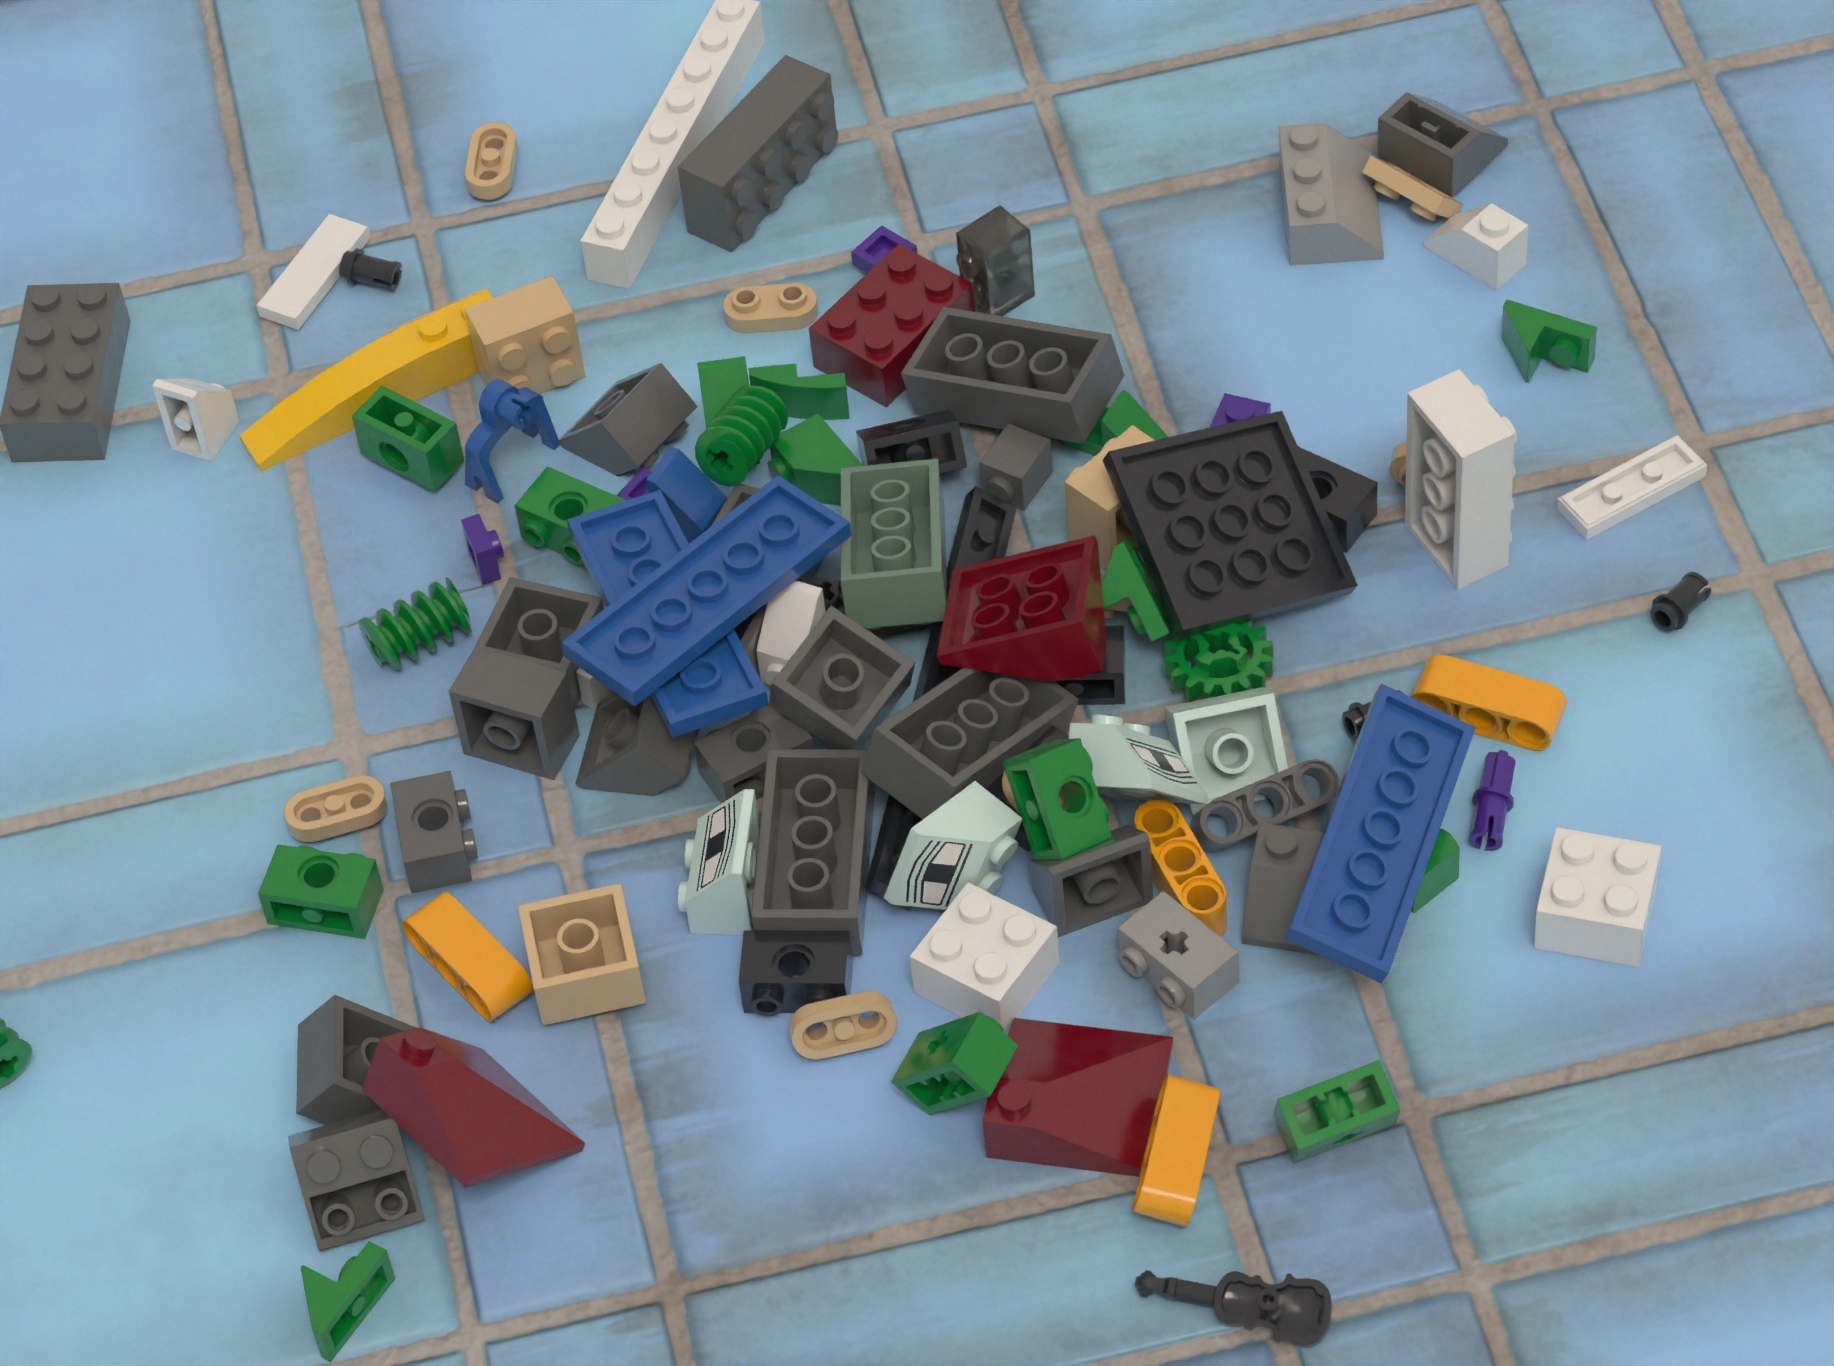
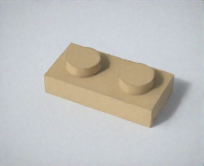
M1371 155L1362 173L1376 180L1373 187L1375 190L1397 201L1400 195L1405 196L1413 201L1409 208L1410 210L1431 221H1435L1437 215L1450 218L1457 214L1463 203L1396 165Z

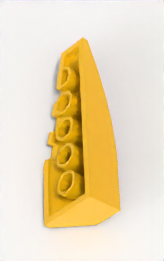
M487 288L472 292L388 330L370 344L357 350L313 378L239 435L240 440L260 472L355 429L352 415L381 386L415 402L478 373L464 308L493 298Z

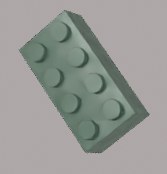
M928 459L841 468V517L850 522L851 536L841 544V586L846 616L867 630L908 624L928 625L933 622L943 621L947 603L945 508L939 460Z

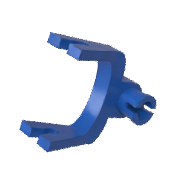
M502 379L491 381L483 390L479 400L482 422L473 430L465 444V485L476 492L483 486L485 496L497 504L504 497L489 462V457L496 443L512 426L516 429H522L523 433L532 438H535L540 433L542 444L554 451L560 446L543 396L527 387L517 389Z

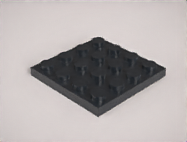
M1283 411L1112 450L1102 460L1176 638L1219 628L1234 622L1239 623L1351 594L1358 586Z

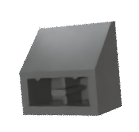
M1408 92L1378 118V158L1396 165L1450 197L1455 196L1508 146V139L1433 99Z
M382 1109L288 1136L289 1149L319 1251L425 1220L399 1126Z

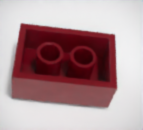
M898 244L809 327L813 367L825 374L845 373L846 385L887 408L906 390L901 372L942 308L947 307L975 312L972 283Z

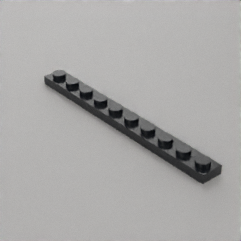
M977 486L966 494L947 566V598L953 569L1002 558L1006 554L1017 508ZM943 621L933 622L913 702L963 669L939 663L937 651ZM890 794L865 885L866 889L883 898L911 828L923 820ZM899 905L908 911L913 908L912 906Z

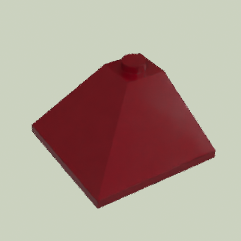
M1095 535L953 569L937 651L939 663L1051 682L1069 678L1082 679L1095 672L1102 671L1106 647V631L1099 549Z
M1014 1018L1008 1036L1018 1044V1047L991 1096L987 1098L982 1121L986 1158L1139 1177L1156 1103L1163 1081L1168 1073L1173 1037Z
M421 1027L379 1039L362 1091L464 1187L582 1152L585 1142L482 1048Z

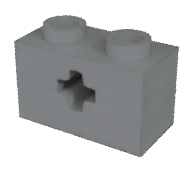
M1165 891L1158 894L1118 927L1119 959L1124 968L1135 977L1142 976L1157 989L1158 994L1166 1004L1172 1008H1181L1193 1019H1196L1240 982L1239 951Z

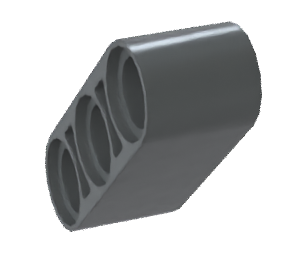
M1312 759L1304 761L1212 800L1195 813L1190 822V829L1203 851L1211 853L1223 851L1256 837L1260 823L1282 826L1321 808L1332 800L1338 791L1339 779L1337 772L1332 765L1324 760ZM1302 775H1308L1317 780L1321 789L1319 798L1309 797L1303 792L1300 786ZM1261 794L1270 798L1275 809L1273 817H1263L1256 811L1253 803L1255 795ZM1209 814H1218L1225 819L1228 825L1227 837H1218L1211 833L1207 825Z

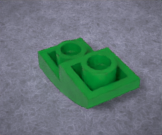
M796 363L748 368L750 385L763 386L774 391L787 408L788 417L808 419L819 414L823 420L850 419L845 373L798 377Z

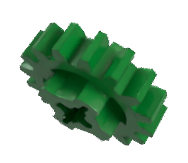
M1252 619L1239 623L1234 622L1180 638H1176L1174 630H1172L1173 640L1165 641V675L1171 677V687L1174 691L1185 688V698L1188 702H1192L1198 696L1207 699L1251 690V688H1266V677L1273 676V641L1266 640V628L1264 626L1252 629ZM1247 650L1251 654L1252 659L1247 658ZM1186 658L1191 659V667L1187 663Z

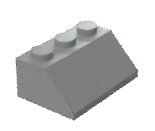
M1326 123L1279 126V167L1290 266L1384 259L1377 194L1373 188L1375 179L1362 173L1372 153Z

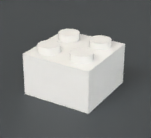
M1556 827L1536 910L1534 948L1640 967L1658 886L1662 845Z
M968 882L909 956L913 991L915 994L960 1017L980 1011L984 1015L996 1020L1006 1034L1011 1028L1014 1018H1018L1060 964L1057 926Z

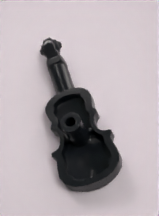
M1146 1270L1136 1277L1134 1284L1141 1297L1157 1294L1171 1301L1214 1308L1218 1320L1227 1327L1243 1326L1250 1331L1255 1327L1268 1328L1273 1331L1274 1340L1278 1344L1286 1341L1298 1347H1313L1319 1344L1326 1336L1332 1318V1299L1325 1284L1316 1279H1296L1290 1273L1286 1275L1282 1283L1273 1285L1262 1281L1259 1275L1250 1277L1238 1271H1231L1220 1280L1217 1286L1174 1277L1159 1278L1152 1271Z

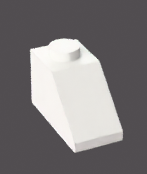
M1490 203L1454 214L1424 239L1423 247L1497 291L1527 265L1528 224Z
M192 378L156 379L152 387L170 448L212 462L240 423L231 390L225 389L219 384H208Z
M795 580L768 601L756 649L762 683L771 686L778 673L826 613L822 588Z

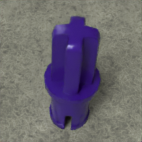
M1504 750L1489 752L1485 756L1480 788L1473 793L1472 797L1476 810L1469 842L1475 848L1480 849L1482 838L1488 832L1485 851H1495L1502 847L1506 815L1514 805V798L1510 792L1516 761Z

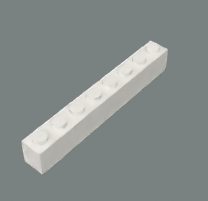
M753 0L714 1L580 241L587 280L630 289L682 195L677 167L723 120L765 43L760 2Z

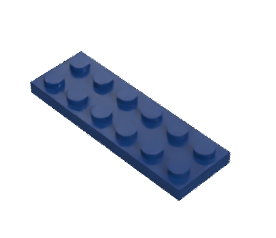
M777 475L562 641L563 656L633 706H636L851 536L850 522Z
M661 490L567 519L569 535L606 607L689 544ZM734 629L650 694L671 737L768 706L767 691Z
M1381 683L1373 696L1283 938L1379 983L1383 982L1389 974L1476 727Z

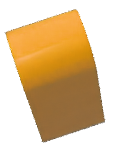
M1440 654L1433 655L1427 659L1411 695L1412 698L1476 727L1475 735L1535 751L1545 750L1550 746L1567 706L1565 695L1553 685Z
M1154 799L1143 803L1135 812L1134 828L1145 831L1150 838L1152 883L1159 894L1165 891L1222 937L1227 928V898L1222 881L1181 812L1173 803L1161 799Z
M444 891L401 921L402 929L416 951L486 1021L492 1022L534 992L532 981L522 965L448 892Z
M1169 1073L1166 1074L1155 1107L1134 1197L1133 1212L1187 1227L1200 1187L1220 1097L1219 1088Z

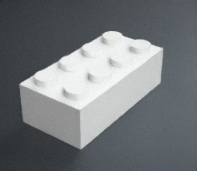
M1460 369L1407 393L1405 526L1457 590L1509 566V546L1512 543V533L1510 530L1511 511L1514 509L1512 484L1516 474L1514 467V445L1517 443V434L1510 420L1505 416H1499L1489 404L1484 390L1478 384L1473 385Z

